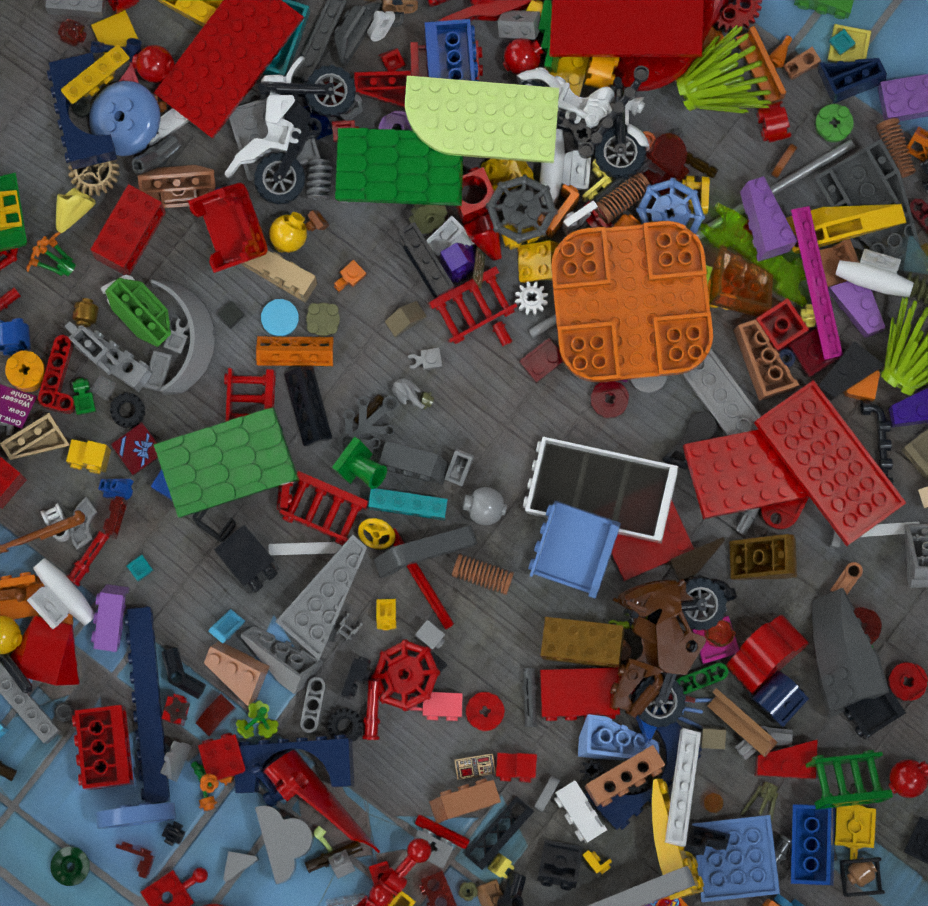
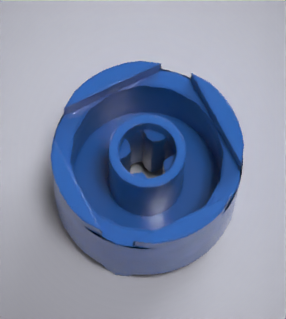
M16 318L12 322L0 320V351L3 352V355L10 356L19 351H25V349L31 350L29 325L24 323L23 319Z

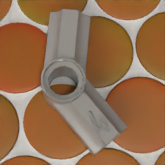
M760 726L778 742L777 746L791 747L793 730ZM742 740L734 747L744 760L757 751L746 740Z

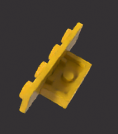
M116 45L61 89V93L71 104L76 103L83 96L85 98L89 95L91 97L99 92L101 85H108L114 79L115 71L129 60V56L120 45Z

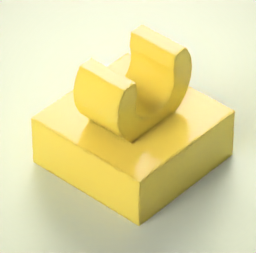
M498 852L487 869L498 877L507 879L506 870L508 868L514 870V866L511 865L512 862Z

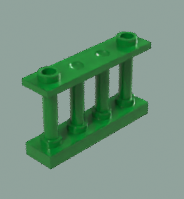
M868 750L864 751L863 754L827 758H824V755L812 757V761L806 764V768L816 767L822 790L821 799L814 802L816 810L880 803L893 797L892 790H883L881 788L875 760L883 756V752ZM867 761L873 786L872 792H867L864 789L858 762ZM850 763L856 787L855 794H850L847 791L841 764ZM833 765L839 788L838 796H833L830 793L824 766Z

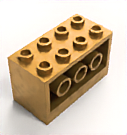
M545 617L541 657L543 660L619 669L621 665L624 627L622 625Z

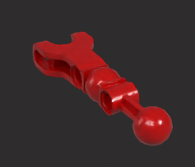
M422 838L413 839L407 847L408 855L396 870L392 868L387 869L379 879L380 883L374 885L369 892V896L366 895L356 906L390 905L394 895L397 896L406 886L407 879L405 876L416 863H423L430 858L432 851L430 843Z

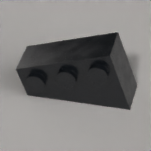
M854 341L818 387L832 401L875 371L881 370L884 364Z

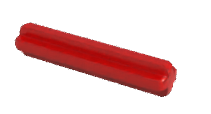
M418 815L415 821L417 826L425 828L463 849H466L470 842L468 838L422 815Z

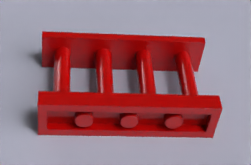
M496 266L483 272L482 282L486 281V283H489L503 309L496 314H492L479 290L480 287L473 278L428 302L431 310L434 308L437 311L439 310L453 336L448 339L449 343L454 342V344L463 341L465 339L464 335L501 315L507 317L515 312L514 308L517 307V304L514 303L509 306L495 280L497 279L495 275L499 273ZM467 290L473 293L486 317L485 320L477 324L462 298L464 297L462 293ZM450 299L453 302L456 301L470 327L459 333L445 307L447 306L445 302Z
M228 368V373H225L224 384L227 385L225 422L249 415L232 413L233 402L262 403L264 409L274 408L276 372L274 369H266V375L234 376L233 369ZM234 383L262 384L265 386V393H262V395L233 394Z
M298 471L299 480L297 481L299 486L288 511L280 510L279 513L283 516L282 520L291 524L295 521L334 538L335 543L343 546L348 540L347 536L358 512H361L362 509L366 511L369 501ZM310 486L316 489V495L305 519H302L294 514L305 489H308ZM328 494L333 496L334 502L321 527L312 523V520L323 496ZM345 501L351 504V511L339 535L329 529L340 505Z

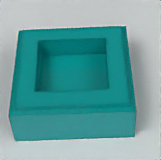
M845 29L829 39V43L840 56L856 44Z
M140 555L127 565V568L138 582L154 571L143 555Z

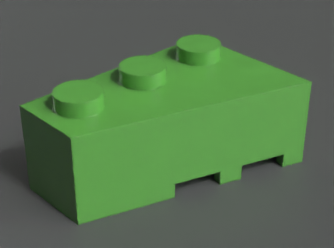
M795 0L794 5L802 10L812 9L816 10L818 14H831L837 19H848L854 0Z

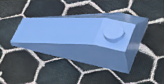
M588 714L579 736L578 757L626 761L654 745L659 754L660 743L651 739L648 744L644 741L643 734L636 733L628 729L627 726L620 725L608 717Z

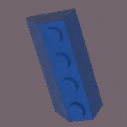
M793 804L791 884L834 886L835 808L816 810L815 805Z

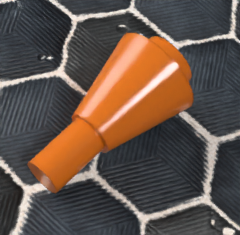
M788 35L769 55L775 68L784 66L788 46L792 41V37Z

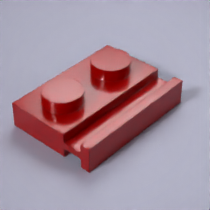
M294 482L279 486L276 510H286L288 505L291 506L292 494H289L290 486H293Z

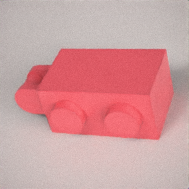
M432 692V698L423 701V708L415 705L409 709V711H423V716L427 717V720L437 721L438 717H446V721H458V718H462L463 693Z

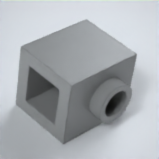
M428 620L415 634V637L432 651L435 648L439 650L446 642L444 640L445 634Z

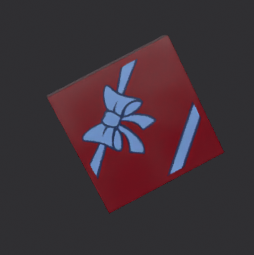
M140 423L111 444L133 476L158 459L154 444H157V442L143 423Z

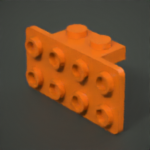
M31 572L21 573L20 577L12 578V575L0 577V590L22 588L26 594L22 602H18L17 599L0 601V616H7L13 620L33 617L35 615L39 616V613L27 601L38 589L45 587L39 577L34 574L31 575Z

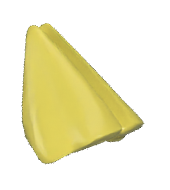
M76 188L71 189L65 195L58 194L56 202V230L63 233L96 204L95 200L87 194H82L81 190Z

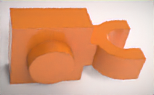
M353 260L340 271L342 278L334 283V288L340 292L348 284L354 287L367 273Z

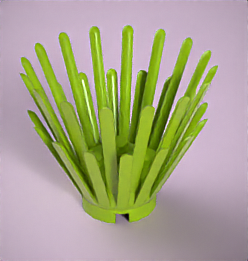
M736 25L717 45L715 44L719 40L720 35L715 37L702 52V57H698L686 72L676 79L679 94L684 96L686 101H683L689 111L705 109L746 114L745 112H749L747 109H740L738 107L769 108V106L763 104H771V101L758 100L755 96L769 95L771 91H746L751 89L750 85L767 81L768 77L762 76L744 81V77L739 76L746 71L761 66L763 64L761 60L726 73L738 66L737 60L756 49V46L753 45L739 54L735 53L723 60L731 54L735 47L749 37V34H745L737 41L733 39L741 32L742 26L737 29L738 25Z
M902 297L897 323L894 324V317L891 319L885 367L881 372V377L894 388L898 387L904 394L912 396L916 389L928 384V333L918 346L924 335L921 328L928 315V307L924 309L903 351L911 329V321L917 307V301L914 300L911 308H909L901 331L908 304V298L906 297L904 300Z

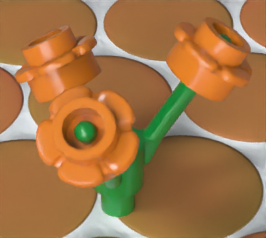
M194 761L191 767L198 777L200 789L204 796V799L199 800V808H203L204 812L215 809L214 805L218 802L215 801L214 796L208 797L207 793L214 792L215 788H218L219 782L225 783V786L228 783H232L234 776L218 781L215 775L206 774L204 766Z

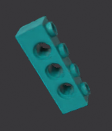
M375 488L371 489L368 508L369 510L445 521L448 499Z

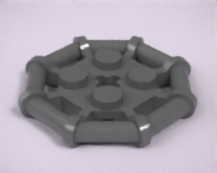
M524 174L522 177L497 183L498 186L489 203H486V209H488L494 227L493 231L516 241L517 244L536 237H544L554 216L558 214L550 193L551 188ZM522 184L521 190L509 192L508 188ZM526 185L540 192L535 195L533 192L526 190ZM504 193L507 197L503 204L497 205L499 198ZM543 196L547 205V209H543L539 201V199ZM521 205L527 208L524 214L516 210ZM496 211H502L504 221H499ZM541 214L546 215L543 223L539 226L537 224ZM505 226H514L518 229V233L505 228ZM530 227H534L536 229L521 234L523 229H527Z

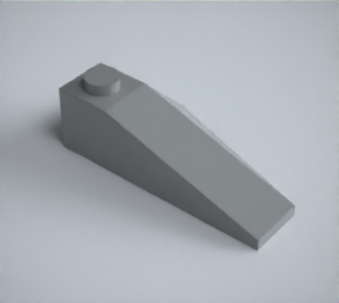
M255 626L241 634V638L261 662L270 666L268 670L276 680L293 694L306 687L309 680L313 678L323 665L324 661L321 659L318 661L306 649L303 648L301 651L292 647L291 642L286 641L283 643L275 639L273 634Z

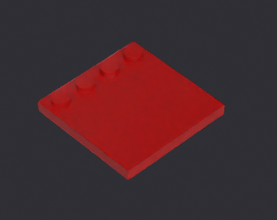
M663 480L623 498L618 520L621 523L620 529L652 536L664 486ZM671 500L661 544L618 534L611 554L625 582L670 562V559L694 550ZM617 501L598 508L593 513L612 520Z

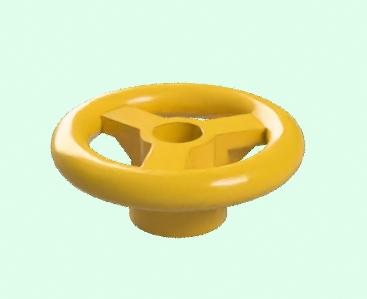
M366 519L358 527L359 538L370 548L377 550L387 549L395 541L393 528L381 519ZM364 529L371 534L373 542L365 537ZM389 535V540L386 543L379 544V539L382 536Z

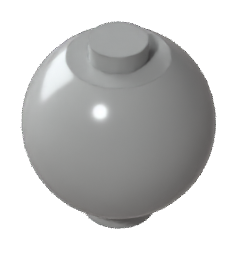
M481 487L476 489L471 496L465 495L462 510L468 511L469 517L475 523L487 526L498 522L502 515L505 516L507 504H504V499L497 490L490 487Z

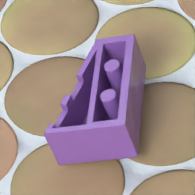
M849 281L829 287L830 297L832 296L839 308L846 313L864 338L884 331L886 326L870 289L857 286Z
M106 584L100 594L97 593L96 605L99 606L93 623L96 624V631L92 632L91 642L94 643L93 649L117 652L120 648L123 614L126 611L125 597L129 593V587Z

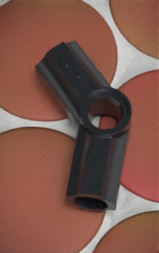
M178 647L162 651L169 683L199 700L207 685L184 672ZM175 673H181L182 680L179 683H174L172 680Z
M510 873L505 894L498 898L497 906L524 905L521 895L526 881L525 876Z

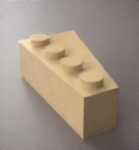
M267 251V254L241 263L245 268L305 303L317 285L315 275L305 271L295 263L283 259L276 252Z

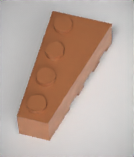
M756 319L740 324L733 330L759 401L792 391L799 386V383L793 378L789 368L783 363L779 353L773 348L769 338Z

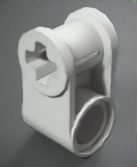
M58 503L47 511H40L47 526L65 519ZM70 529L66 530L62 536L53 535V537L59 542H65L70 538Z

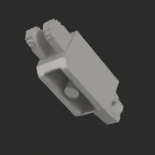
M69 321L64 326L71 333L69 336L71 342L99 369L102 368L110 375L112 373L111 369L104 364L110 359L115 366L118 367L120 365L113 357V354L83 325L77 328Z

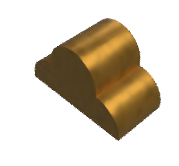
M784 534L729 541L731 580L788 579L797 577L795 535Z

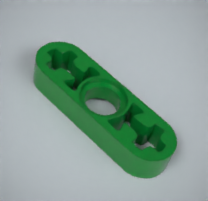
M717 663L677 679L679 685L680 681L688 683L690 682L689 677H692V682L696 688L693 689L692 685L686 687L687 691H683L686 695L724 680L728 676V668L722 663ZM716 667L724 669L722 677L715 675L712 677L714 681H710V675L707 670H710L711 674L716 671ZM698 674H704L707 677L705 684L700 685L696 682Z

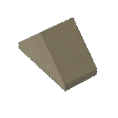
M415 301L400 307L385 323L394 337H397L427 318L418 302Z

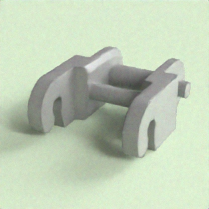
M349 612L340 622L341 627L336 629V635L340 633L346 638V642L348 640L351 641V636H355L364 624L361 622L356 630L346 625L345 621L350 616ZM343 627H346L351 633L349 635L342 630Z

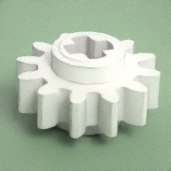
M527 282L526 288L520 285L521 293H515V296L520 298L515 300L516 304H521L519 311L526 309V315L529 314V311H532L534 316H536L537 309L543 312L544 309L541 305L548 304L544 300V298L548 297V293H542L544 286L537 288V282L533 286H530V283ZM528 296H535V301H528Z

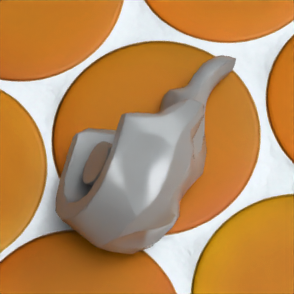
M401 378L394 382L392 392L399 402L406 405V400H410L413 406H418L421 409L425 407L419 401L416 392L420 393L421 391L412 381Z

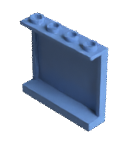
M555 500L553 505L548 506L546 512L548 520L547 523H543L540 534H543L541 541H537L534 549L537 552L535 559L532 558L529 564L530 576L533 577L535 574L587 592L589 597L596 599L621 523Z

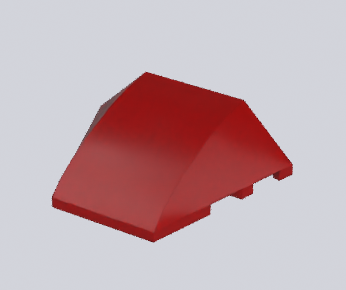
M35 615L22 636L21 644L14 649L11 657L28 679L56 686L80 684L77 672L78 664L75 655L76 647L73 625L61 622L52 629L41 616Z

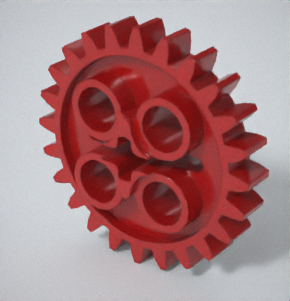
M725 0L721 9H724L718 13L712 26L717 24L718 31L724 27L725 33L728 31V28L732 30L736 25H738L737 28L742 26V30L743 26L749 29V22L754 24V18H758L760 15L757 11L762 9L759 5L762 3V0H730L731 4L729 5V0ZM745 2L749 5V8L744 9L740 4ZM730 12L734 17L729 19L724 14Z

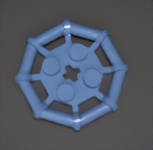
M676 178L653 185L649 184L646 187L647 190L639 206L636 207V212H638L642 224L649 222L646 213H651L653 222L673 221L687 226L690 218H694L695 220L690 230L694 234L697 233L703 219H705L697 190H693L680 183ZM670 188L669 194L661 196L658 192ZM676 189L688 196L684 198L676 194ZM653 195L656 201L652 208H648L647 205ZM690 199L692 201L695 213H691V210H689L688 201ZM673 208L675 217H669L667 210Z

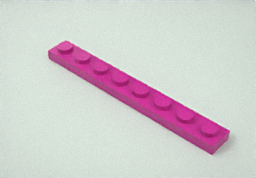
M810 206L792 209V217L824 359L842 356L843 353Z

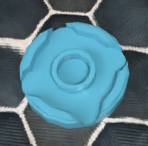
M275 299L263 308L261 323L264 329L272 336L285 337L296 329L299 323V314L296 307L290 301Z

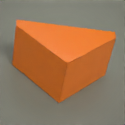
M877 370L847 389L844 395L849 398L873 402L876 396L880 372Z

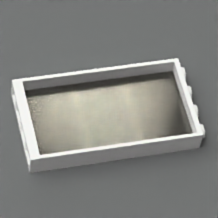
M543 437L542 442L538 441L536 452L539 453L538 459L533 461L532 471H534L533 478H529L527 487L530 492L528 497L525 496L523 508H526V514L548 518L546 516L548 506L553 505L556 500L620 522L621 526L618 532L620 535L662 543L679 470L678 466Z

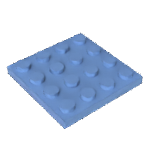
M771 815L692 824V826L730 834L726 850H716L707 846L704 855H696L698 875L702 877L704 887H702L704 892H701L702 902L780 894Z

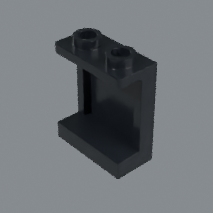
M889 686V693L875 699H862L844 707V715L849 721H853L856 726L854 730L860 738H869L897 718L906 714Z

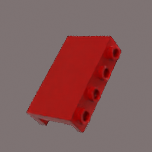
M618 668L540 670L541 717L546 718V721H557V717H565V721H575L577 717H585L586 719L587 715L590 714L616 719V716L620 715V708L618 707L617 710L610 708L612 696L610 689L614 682H618Z

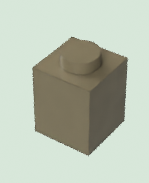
M701 726V731H698L701 732V748L725 749V727Z

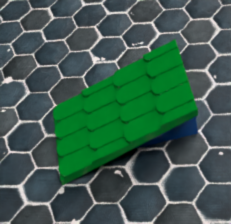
M338 128L335 193L337 201L462 206L463 156L446 155L435 151L423 143L413 130Z
M273 407L154 444L178 518L299 480Z

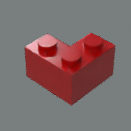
M497 753L496 777H500V781L511 782V778H518L519 782L531 783V779L535 780L537 754Z

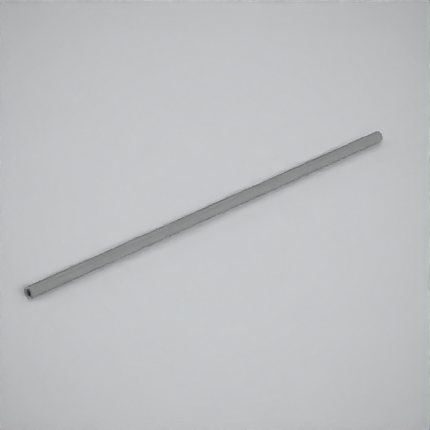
M851 139L772 185L770 189L773 195L855 148ZM743 203L698 229L696 235L699 240L745 213ZM556 314L529 329L528 332L531 337L534 338L556 325Z

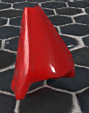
M489 214L465 224L464 229L473 243L493 261L502 258L500 233L493 231L494 227Z

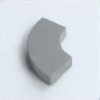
M87 497L74 510V512L80 510L85 514L84 523L70 528L71 539L77 551L93 540L90 533V525L93 518L98 514Z

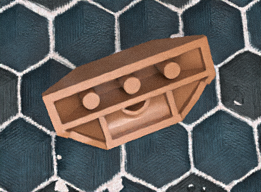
M198 165L162 167L138 175L139 190L161 201L164 208L189 206L188 200L210 193L216 189L214 169Z

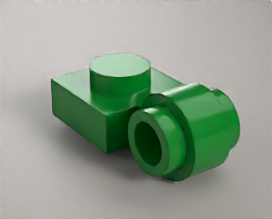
M76 379V381L72 382L74 392L79 393V395L73 396L76 414L79 416L97 412L93 393H86L87 390H90L88 379Z

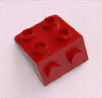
M223 734L221 739H207L202 741L201 745H198L206 774H213L217 777V780H222L245 772L246 768L236 734Z

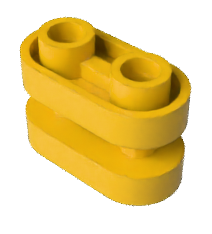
M686 176V179H682V184L693 190H700L699 201L703 214H708L710 178L702 176L701 182H694V176ZM690 199L688 207L691 213H693V204Z

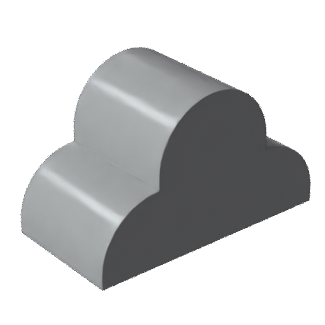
M905 524L909 588L928 587V524Z
M255 807L276 884L285 883L291 879L296 871V859L305 856L311 850L314 843L313 831L307 823L300 819H284L283 815L273 807Z

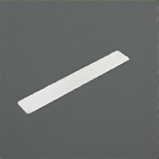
M920 522L877 524L861 537L905 534V524H920Z
M335 542L269 544V554H335L342 546Z

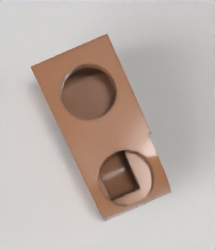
M812 46L787 62L783 68L790 79L793 80L803 73L818 67L821 60Z

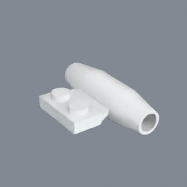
M556 129L554 164L541 163L540 183L551 188L550 193L554 205L557 204L562 184L572 185L577 190L587 191L590 177L591 157L584 159L575 150L565 153L564 135L561 129ZM543 196V197H541V204L546 205V202H545V199H544V196Z
M864 249L860 263L840 260L835 274L857 286L895 296L910 297L914 282L897 274L901 259Z
M46 558L33 567L45 587L38 589L27 601L52 629L57 627L68 616V613L84 626L94 619L95 612L84 595L61 570Z

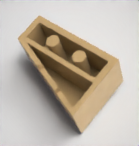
M50 413L0 443L10 460L70 446Z

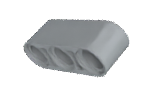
M320 677L311 678L307 686L300 726L308 734L316 732L319 727L326 691V684ZM315 681L322 683L320 691L312 690V684ZM312 700H316L319 703L318 708L314 711L308 708V703ZM308 719H312L315 722V726L311 730H307L304 727V723Z

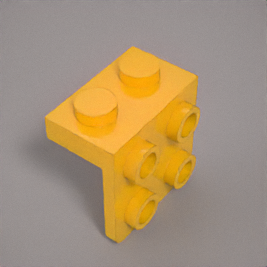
M489 159L481 165V168L484 167L494 192L498 186L497 183L500 181L505 182L522 177L523 174L534 180L533 171L528 167L526 161ZM518 186L508 188V190L511 191Z
M550 240L520 245L518 247L519 281L522 283L546 279L552 281V258L559 243Z

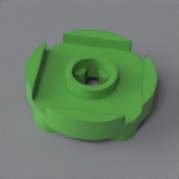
M830 104L822 108L815 120L817 133L825 138L826 141L833 143L843 141L852 131L854 124L853 116L849 109L838 104ZM832 119H836V121H839V124H837L836 128H833V125L829 124V122H831Z

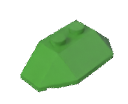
M118 278L105 290L113 312L138 338L158 347L171 335L168 309L143 282Z

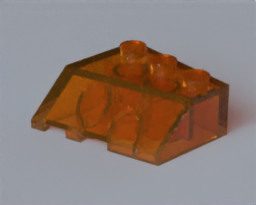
M721 245L711 272L709 304L759 317L771 309L773 274L754 263H748L742 259L741 255L733 254L727 250V247Z

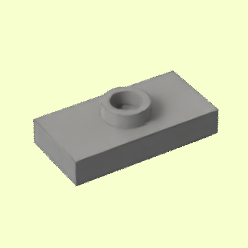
M153 351L148 368L152 375L143 386L144 388L161 392V388L165 385L172 355Z

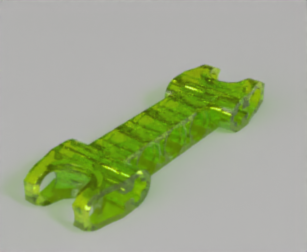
M717 202L713 208L722 217V226L720 228H712L701 223L699 230L711 244L721 251L726 252L730 246L777 280L773 286L777 293L785 299L788 298L804 307L808 301L801 295L798 289L801 281H807L803 261L795 257L790 263L778 255L758 262L756 257L757 250L752 241L754 239L753 235L744 229L748 222L747 219L737 211Z

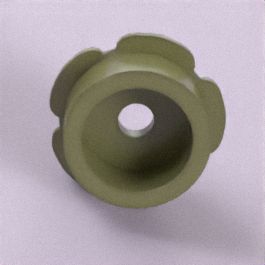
M423 391L419 401L425 405L423 409L430 408L433 403L434 397L431 396L432 393L430 391L429 393Z
M464 882L460 885L458 893L465 901H471L477 896L478 890L473 882Z

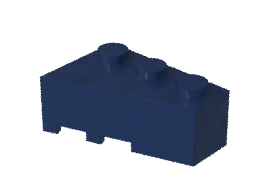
M879 58L858 59L854 62L837 61V63L830 64L823 62L819 63L818 73L833 104L879 86L880 82L886 81L887 72Z

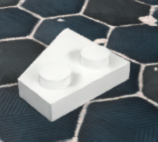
M594 200L574 213L572 211L564 217L562 230L566 235L580 227L589 218L590 212L597 209L598 206Z
M453 216L426 240L437 256H440L441 251L455 243H462L464 246L466 244L469 246L475 245L467 235L464 227Z

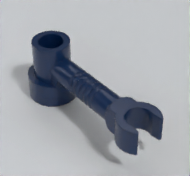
M130 38L126 42V47H121L129 56V61H132L133 56L139 53L142 42L138 39ZM94 40L91 41L90 52H108L115 46Z
M257 761L251 764L254 768L252 769L254 775L260 778L268 789V792L263 794L266 805L270 807L277 805L284 798L264 773L261 763Z

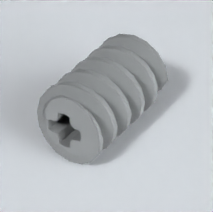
M325 159L309 160V165L311 166L308 168V172L311 174L307 176L308 180H310L307 182V187L309 188L306 190V194L309 195L307 198L314 200L330 198L328 195H325V192L330 191L329 188L325 187V185L331 184V181L326 180V178L332 176V174L327 173V170L332 169L331 166L327 165L330 161Z

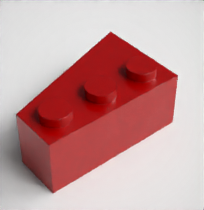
M411 71L354 72L356 93L405 109L407 76H411Z
M818 739L769 752L765 757L763 755L756 756L755 776L816 779V767L806 768V764L812 761V757L817 756Z

